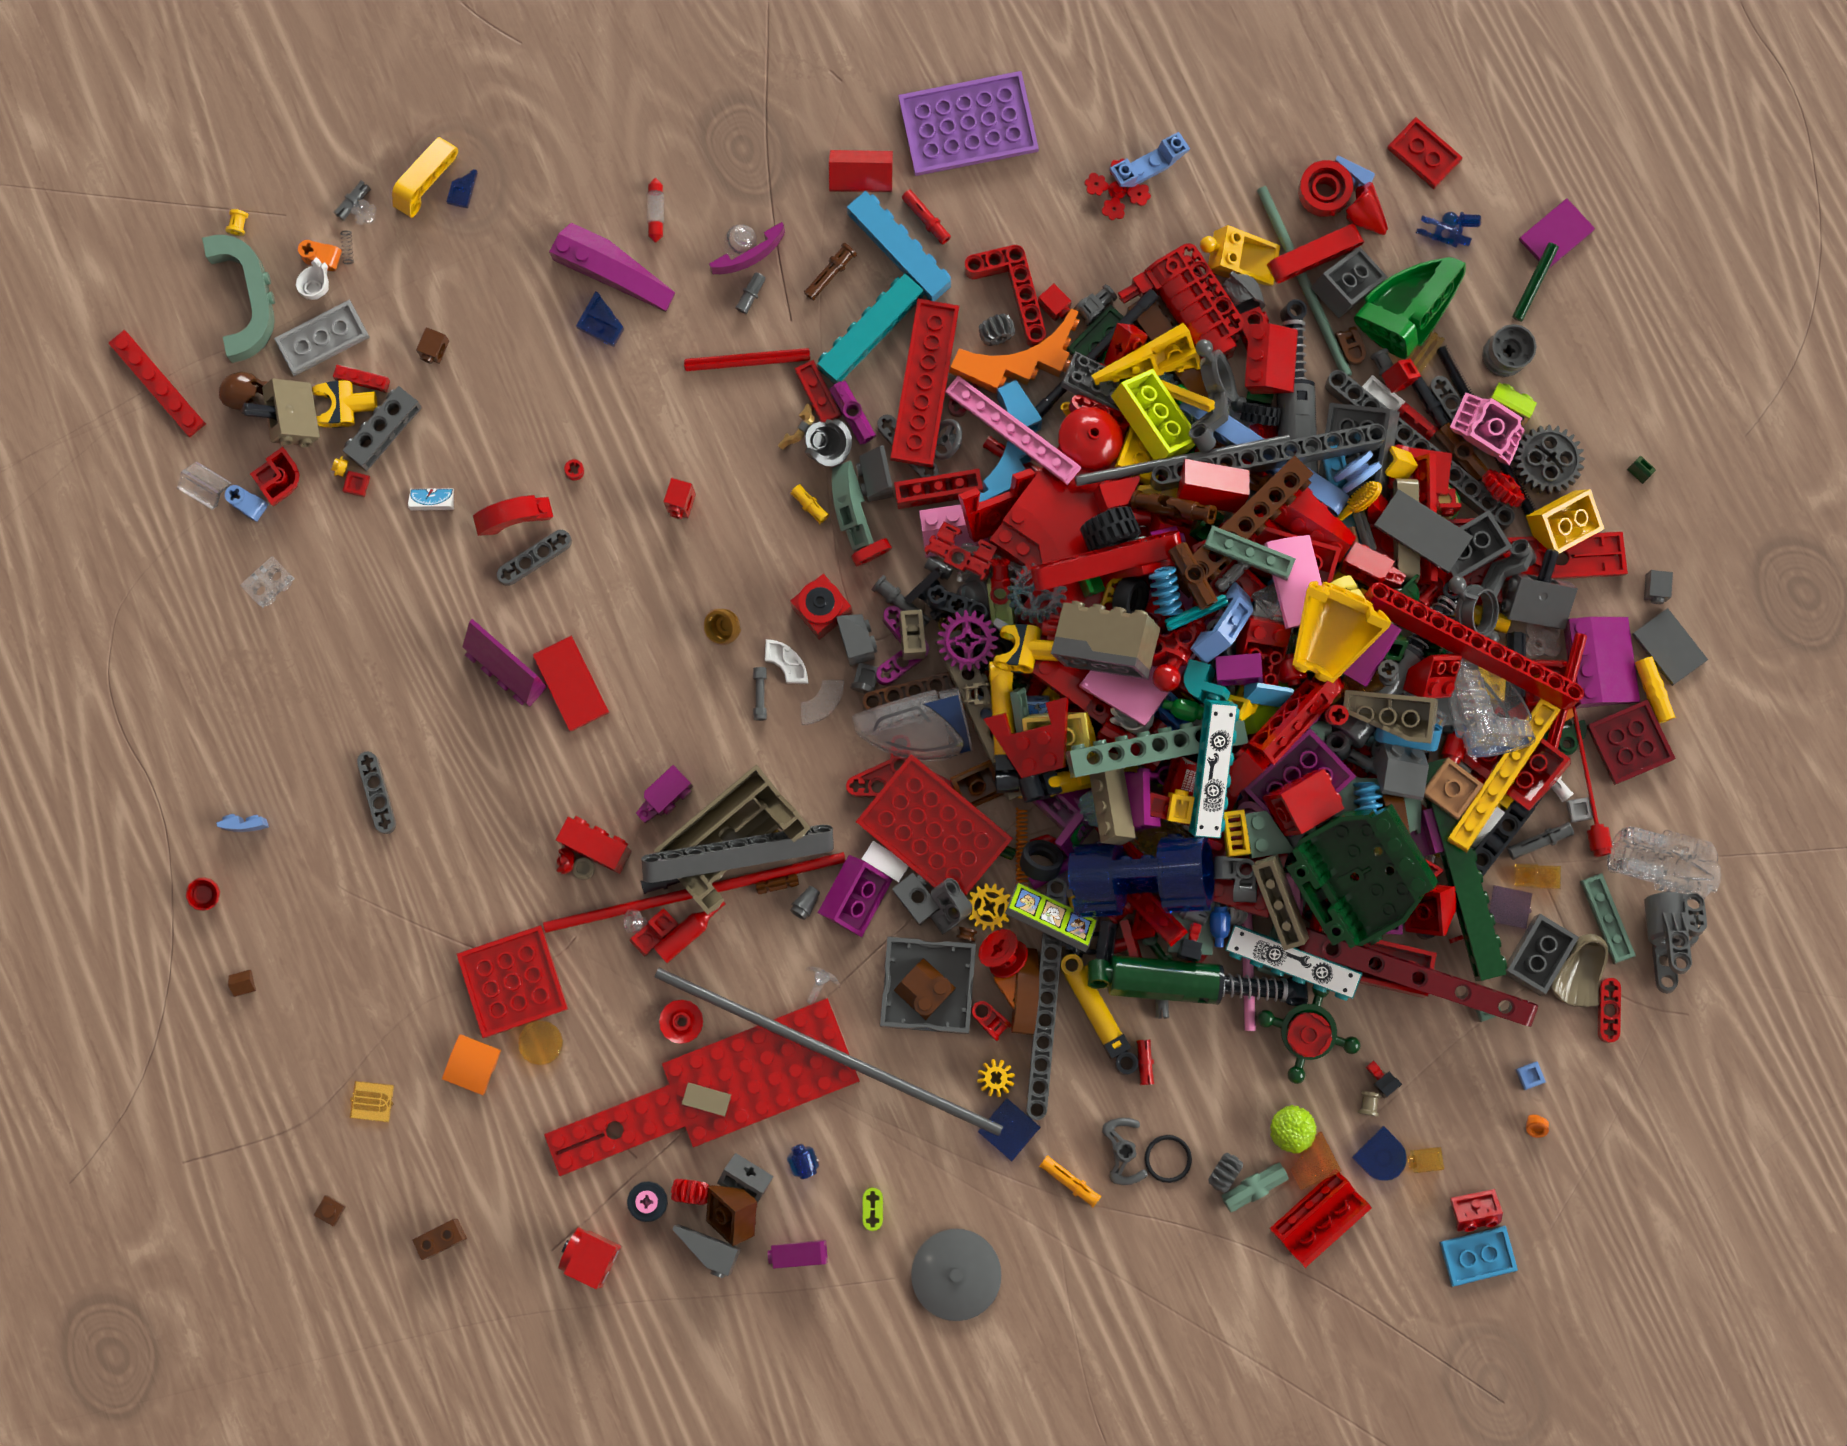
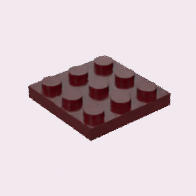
M1648 699L1587 725V729L1614 785L1676 759Z

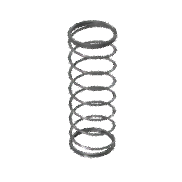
M342 231L340 234L343 236L351 235L352 232ZM349 257L348 259L343 260V263L344 261H352V263H354V259L351 260L350 258L352 257Z

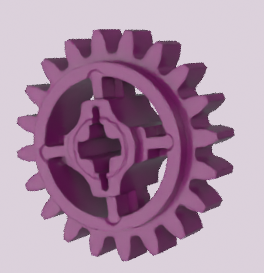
M964 610L963 617L958 612H955V620L947 617L950 624L942 623L941 626L945 629V632H938V635L943 637V640L937 641V644L944 645V648L940 649L939 653H947L943 660L946 661L951 658V667L959 663V670H962L963 666L967 665L968 671H971L972 664H974L977 669H980V661L988 664L985 657H994L990 649H997V646L993 645L992 641L998 640V637L991 636V633L995 632L996 628H988L992 621L989 620L984 623V614L976 618V611L971 616H968L967 610ZM962 623L961 635L950 638L952 630ZM971 623L980 627L984 635L974 634L971 629ZM966 634L969 635V638L978 639V641L971 642L969 647H966V643L957 642V640L964 639ZM978 644H985L983 651L973 658V648ZM951 646L961 647L964 652V658L956 655Z

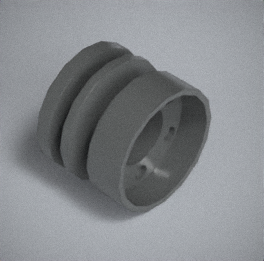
M1511 324L1502 327L1488 339L1483 347L1482 357L1485 366L1496 376H1514L1534 358L1537 348L1535 338L1528 329L1521 325Z

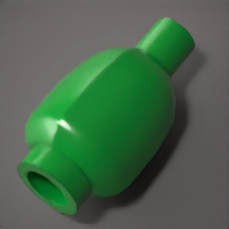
M1179 698L1173 702L1164 699L1162 708L1171 710L1175 717L1189 722H1194L1196 719L1201 720L1204 707H1200L1198 702L1189 699Z

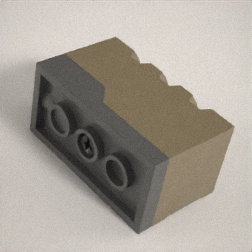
M1079 601L1063 603L1051 654L1065 667L1143 679L1149 678L1160 627L1147 612L1135 610L1130 614L1126 613L1127 610L1121 607H1114L1109 611L1105 610L1106 607L1100 604H1093L1088 608Z

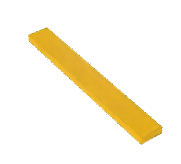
M1542 698L1539 700L1511 745L1519 742L1526 732L1531 743L1504 753L1448 837V842L1467 853L1559 714V708Z

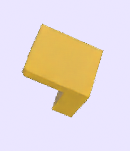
M1391 446L1389 451L1394 460L1385 470L1386 475L1398 479H1408L1418 467L1413 455L1408 451Z

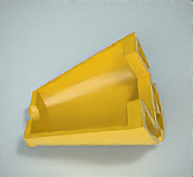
M1312 581L1306 590L1292 665L1303 673H1306L1307 670L1314 672V676L1320 681L1334 683L1389 628L1391 621L1383 611L1378 610L1376 612L1371 602L1354 592L1328 582L1318 585L1319 582Z

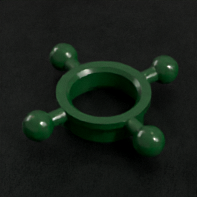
M1312 986L1314 994L1312 1004H1302L1293 1008L1287 1013L1284 1020L1274 1017V1014L1269 1010H1262L1257 1015V1022L1261 1027L1268 1028L1273 1025L1281 1028V1037L1285 1047L1291 1054L1297 1057L1295 1065L1288 1071V1079L1294 1084L1302 1083L1305 1079L1306 1074L1303 1069L1305 1060H1315L1325 1056L1334 1045L1343 1047L1344 1051L1348 1054H1355L1360 1050L1361 1044L1356 1037L1350 1036L1345 1039L1337 1036V1026L1334 1018L1326 1009L1321 1007L1323 998L1330 992L1328 989L1325 993L1314 989ZM1300 1013H1316L1329 1023L1332 1041L1329 1048L1323 1054L1316 1057H1303L1296 1054L1290 1048L1287 1041V1029L1290 1022Z

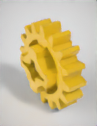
M985 883L984 889L977 886V893L970 892L969 894L973 899L969 900L972 904V915L968 920L972 921L975 919L974 927L981 924L982 931H985L986 927H990L993 932L994 926L997 925L1001 929L1003 928L1002 921L1009 922L1005 911L1009 904L1007 900L1010 898V894L1003 895L1005 888L1002 887L1000 890H996V884L989 888L988 884ZM986 893H993L999 897L994 899L988 897ZM979 897L981 906L975 911L974 905ZM985 900L990 905H995L993 907L994 913H991L989 910H984V908L986 907ZM1004 904V912L1000 917L997 912L998 907ZM983 916L989 917L993 922H986L980 918Z

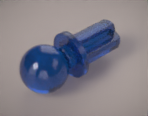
M1447 212L1442 217V224L1448 229H1452L1459 225V229L1464 227H1480L1482 219L1480 215H1468L1461 212L1460 216H1458L1454 212Z

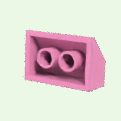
M961 504L919 510L924 549L926 545H929L930 537L937 535L945 521L962 530L961 535L956 534L954 545L968 552L978 550L979 541L973 542L969 537ZM989 538L982 539L989 543ZM931 552L928 555L925 553L926 558H930V556L937 557V555Z

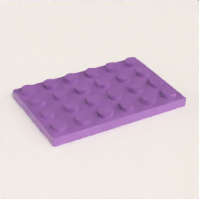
M1021 71L898 95L915 176L1039 151Z

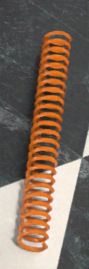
M1017 807L1015 814L1018 816L1015 817L1017 819L1015 827L1018 829L1015 830L1017 832L1015 840L1018 842L1015 843L1017 845L1015 849L1018 850L1016 851L1018 855L1015 856L1017 858L1015 862L1018 864L1015 865L1017 867L1015 875L1018 877L1015 879L1017 882L1023 883L1028 882V880L1020 878H1027L1028 876L1019 875L1025 874L1019 866L1022 854L1019 852L1023 851L1020 848L1025 847V845L1020 843H1027L1028 841L1018 839L1028 838V836H1020L1021 834H1028V832L1019 831L1027 830L1028 828L1019 826L1028 825V823H1020L1021 821H1028V819L1019 817H1027L1028 815L1019 813L1028 812V810H1020Z

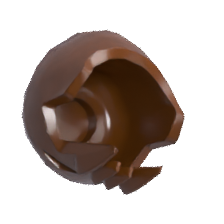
M232 373L222 381L219 387V399L223 405L241 411L244 403L257 404L251 397H254L256 393L263 395L262 387L268 381H261L252 373Z

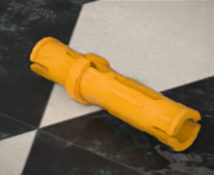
M1049 1155L1040 1164V1168L1073 1192L1072 1195L1075 1197L1079 1196L1092 1208L1101 1198L1100 1195L1085 1185L1086 1182L1084 1180L1080 1181L1050 1158Z

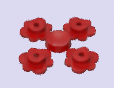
M1122 158L1120 159V161L1113 160L1111 162V167L1125 159ZM1091 173L1084 182L1085 186H1087L1086 191L1090 195L1096 194L1100 196L1103 191L1108 189V194L1112 199L1104 202L1102 214L1108 216L1112 221L1116 218L1122 219L1125 212L1123 210L1125 205L1120 203V199L1126 193L1130 197V202L1133 204L1137 203L1139 206H1144L1147 200L1151 198V194L1148 192L1149 187L1146 184H1138L1127 190L1126 187H1120L1117 181L1108 185L1103 175L1098 176L1096 173Z

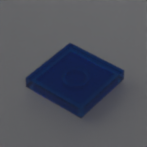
M1006 1098L989 1118V1120L1003 1126L1000 1135L996 1136L984 1129H980L978 1133L1010 1161H1013L1041 1127Z

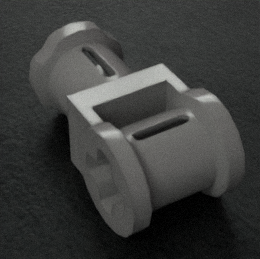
M1105 284L1102 286L1103 289L1096 295L1090 294L1074 307V310L1078 311L1086 321L1085 324L1087 326L1091 325L1101 315L1109 302L1117 299L1115 292L1110 286Z

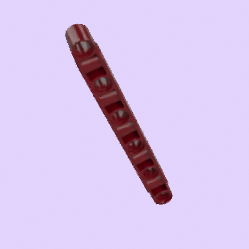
M1308 927L1306 929L1309 939L1304 945L1297 947V949L1528 1027H1532L1539 1005L1366 946L1350 948L1345 940L1337 944L1336 952L1327 953L1326 946L1331 943L1327 935ZM1378 957L1380 958L1379 966L1375 968L1370 967V959ZM1415 972H1422L1423 978L1421 981H1412V975ZM1465 986L1466 993L1463 996H1456L1455 990L1457 987ZM1504 1000L1509 1001L1508 1009L1500 1011L1498 1008L1499 1003Z

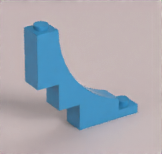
M1017 380L1010 383L1006 382L1004 386L998 388L997 401L1001 408L1032 431L1037 432L1041 430L1042 418ZM1007 441L1005 451L998 465L983 481L984 493L980 492L979 502L1009 492L1012 474L1026 470L1023 465L1033 459Z

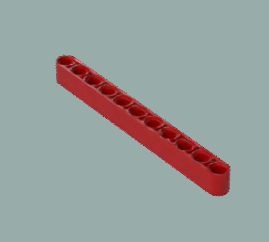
M1374 583L1364 594L1366 600L1373 604L1374 610L1376 612L1378 610L1383 611L1393 623L1454 654L1462 655V658L1561 709H1571L1584 697L1583 688L1579 684L1383 583Z

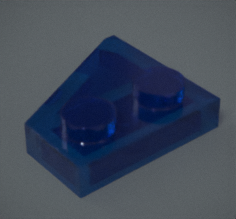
M595 291L576 327L600 341L615 347L624 331V327L601 298V295Z

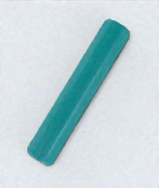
M1220 595L1216 597L1217 603L1204 610H1199L1198 606H1195L1166 619L1165 625L1167 629L1172 631L1228 606L1226 596Z

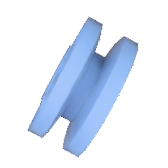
M1371 450L1350 462L1333 477L1335 482L1343 479L1348 481L1341 489L1345 493L1363 483L1382 467L1379 462L1368 465L1367 462L1373 456Z

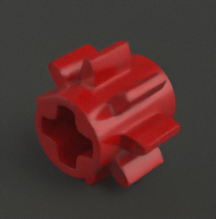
M1050 614V620L1044 619L1042 635L1047 636V640L1054 641L1060 615Z

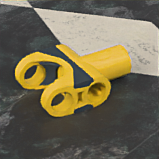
M330 381L312 387L313 395L324 396V398H329L332 401L331 407L326 413L316 416L319 427L342 428L354 426V413L374 411L378 406L375 391L353 393L351 381Z
M1016 624L1003 626L1000 636L1012 641L1015 645L1011 651L995 656L993 665L1004 671L1032 673L1035 660L1058 661L1051 654L1054 641L1040 640L1042 630L1034 625Z

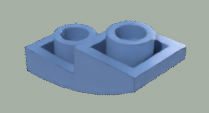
M230 814L222 817V821L216 823L217 827L234 832H250L269 827L267 819L258 815L247 817L245 819L246 822H244L242 817Z

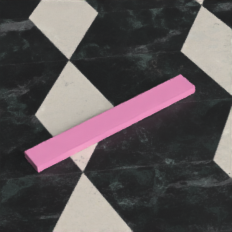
M957 376L945 390V393L1065 484L1068 485L1080 471L1081 467L960 376Z

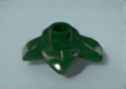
M1570 719L1564 723L1558 750L1565 755L1573 754L1578 748L1575 724H1572ZM1580 720L1579 726L1583 740L1587 733V725L1585 720ZM1548 730L1544 735L1546 741L1550 730ZM1563 741H1568L1570 743V747L1565 748L1563 746Z

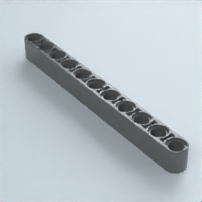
M1335 370L1330 373L1325 383L1326 390L1342 404L1389 409L1343 371ZM1337 379L1341 382V385L1335 386L1331 380ZM1348 393H1355L1358 399H1351ZM1399 417L1395 445L1399 444L1411 448L1419 446L1426 450L1440 451ZM1398 433H1404L1407 436V440H1401L1398 437ZM1451 460L1450 473L1456 475L1457 481L1449 479V485L1456 489L1460 500L1479 516L1490 510L1502 530L1508 528L1515 519L1514 511L1503 502L1495 500L1491 493L1486 490V487ZM1465 487L1472 488L1474 495L1467 494ZM1482 501L1489 502L1491 508H1484L1482 506ZM1498 515H1505L1508 521H1500Z
M1370 424L1190 460L1218 465L1225 462L1230 467L1249 470V474L1282 468L1293 457L1287 456L1284 452L1286 450L1292 451L1302 463L1376 450L1382 445L1386 437V430L1380 424ZM1370 434H1376L1380 439L1374 440ZM1349 438H1355L1358 443H1351ZM1333 442L1337 445V447L1331 448L1328 446L1327 443ZM1312 446L1316 451L1309 452L1306 447ZM1269 454L1273 457V460H1266L1263 455ZM1247 458L1252 464L1246 465L1242 462V459ZM1184 461L1156 466L1151 475V486L1157 491L1178 488L1181 476L1177 472L1182 471ZM1163 475L1166 477V480L1159 481L1156 479V476Z
M1056 877L1048 882L1046 896L1066 905L1067 884L1062 878ZM1053 883H1059L1062 885L1063 891L1055 894L1051 891L1050 886ZM1042 932L1039 964L1038 1011L1032 1041L1026 1107L1028 1117L1033 1120H1040L1047 1113L1062 941L1057 938H1051L1044 932ZM1046 949H1054L1057 957L1054 960L1047 959L1044 954ZM1046 970L1052 971L1055 975L1054 981L1046 982L1042 976L1043 972ZM1045 992L1050 993L1053 997L1052 1003H1042L1041 995ZM1045 1014L1050 1017L1051 1023L1049 1026L1043 1027L1039 1024L1038 1019L1041 1015ZM1039 1037H1046L1048 1039L1049 1046L1046 1049H1040L1037 1046L1036 1041ZM1043 1059L1046 1061L1047 1068L1045 1071L1040 1072L1036 1070L1034 1066L1036 1060ZM1040 1081L1045 1085V1090L1042 1094H1036L1033 1091L1032 1086L1034 1082ZM1033 1104H1040L1042 1106L1043 1113L1041 1116L1036 1117L1031 1114L1030 1108Z

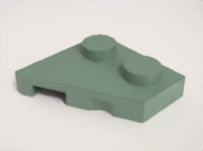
M1267 811L1245 814L1251 851L1250 859L1293 852L1292 846Z

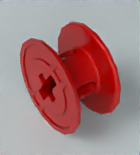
M1008 929L994 931L985 938L979 948L978 956L980 962L989 967L990 972L995 977L1008 978L1018 973L1024 966L1028 950L1024 943L1017 940L1015 933Z

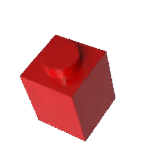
M1054 283L1038 297L1039 306L1054 321L1059 318H1065L1070 311L1071 300Z

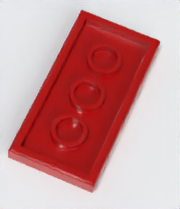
M572 635L532 654L570 732L610 713Z

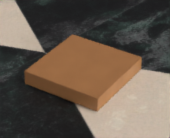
M1446 758L1426 785L1424 796L1453 819L1458 820L1484 784L1450 758Z

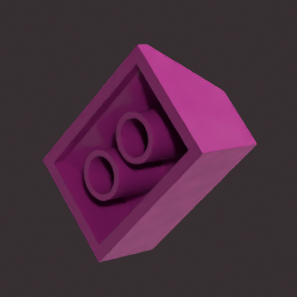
M1391 623L1389 628L1344 674L1367 687L1402 629Z
M848 855L818 914L862 937L893 879L867 862Z

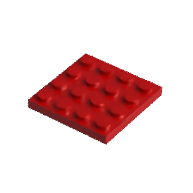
M541 925L457 953L482 1038H487L569 1010Z

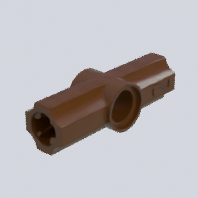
M1450 423L1445 424L1434 434V437L1448 453H1452V461L1479 482L1489 469L1474 453L1472 445L1464 441L1459 434L1454 433L1450 428ZM1457 450L1465 451L1466 457L1459 456Z
M1180 543L1170 549L1168 553L1181 575V582L1188 588L1199 610H1204L1217 603L1218 600L1205 578V571L1197 563L1187 543ZM1188 573H1195L1198 580L1190 579Z

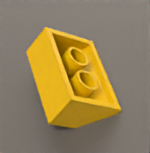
M1591 489L1574 490L1526 516L1532 535L1546 549H1554L1559 553L1604 529Z

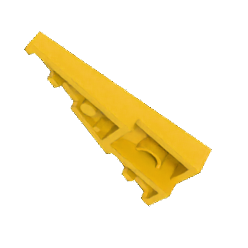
M1182 323L1091 376L1095 385L1105 381L1120 382V379L1132 378L1151 369H1154L1158 376L1170 371L1184 372V369L1190 368L1198 370L1200 369L1201 360L1194 347L1189 329Z

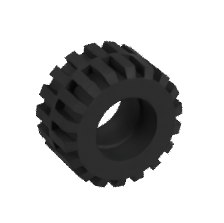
M1128 506L1102 512L1086 521L1080 528L1089 551L1121 544L1135 539L1141 534L1133 511Z

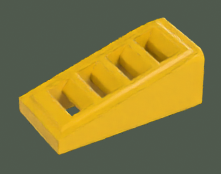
M1245 811L1224 812L1225 829L1223 832L1226 857L1250 855ZM1240 817V822L1228 823V819ZM1241 826V831L1230 832L1229 828ZM1242 835V840L1231 841V837ZM1243 845V849L1232 850V846Z

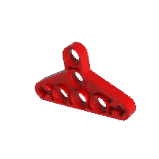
M897 734L891 741L895 743L898 739H904L907 742V747L911 748L910 739L904 734ZM891 745V758L849 778L846 783L847 792L854 797H876L879 793H875L872 790V784L875 781H880L885 786L897 772L894 768L895 762L898 760L905 762L910 756L911 750H898L895 746ZM937 774L940 778H942L946 783H948L953 788L950 780ZM864 780H870L868 783L869 793H864L865 788H858V792H854L853 788H850L854 781H858L859 785H865Z

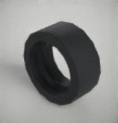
M1134 577L1121 579L1113 594L1112 608L1121 607L1127 610L1126 613L1130 614L1135 610L1144 611L1149 598L1147 583L1142 579Z
M1033 840L1028 842L1023 848L1019 864L1021 870L1031 879L1041 882L1050 881L1059 875L1064 856L1055 844L1045 840ZM1030 856H1044L1048 858L1053 863V865H1039L1035 863L1030 858Z

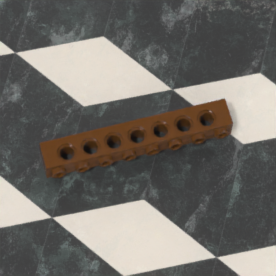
M1294 455L1220 529L1248 540L1254 534L1259 536L1267 527L1265 523L1269 519L1274 521L1282 513L1279 509L1284 504L1288 507L1297 498L1295 494L1299 490L1303 492L1312 483L1310 478L1314 473ZM1284 481H1290L1293 484V487H1287L1284 484ZM1269 495L1276 496L1278 502H1272ZM1254 510H1260L1263 513V517L1256 516ZM1239 525L1247 526L1248 532L1241 531ZM1204 544L1193 554L1197 563L1203 567L1205 578L1207 580L1210 578L1212 581L1222 572L1219 568L1224 563L1228 566L1234 560L1204 548ZM1209 554H1214V555H1216L1217 558H1218V561H1217V562L1211 561V560L1209 559V556H1208V555H1209ZM1177 570L1174 573L1178 576L1175 582L1179 584V589L1190 598L1192 595L1188 588L1182 584L1181 575ZM1193 572L1188 573L1190 579L1198 580V577Z

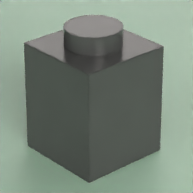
M1650 570L1645 575L1644 600H1650L1652 604H1664V602L1668 601L1672 597L1673 572Z

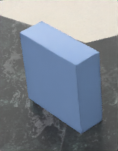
M1538 1061L1515 1069L1523 1090L1546 1083Z

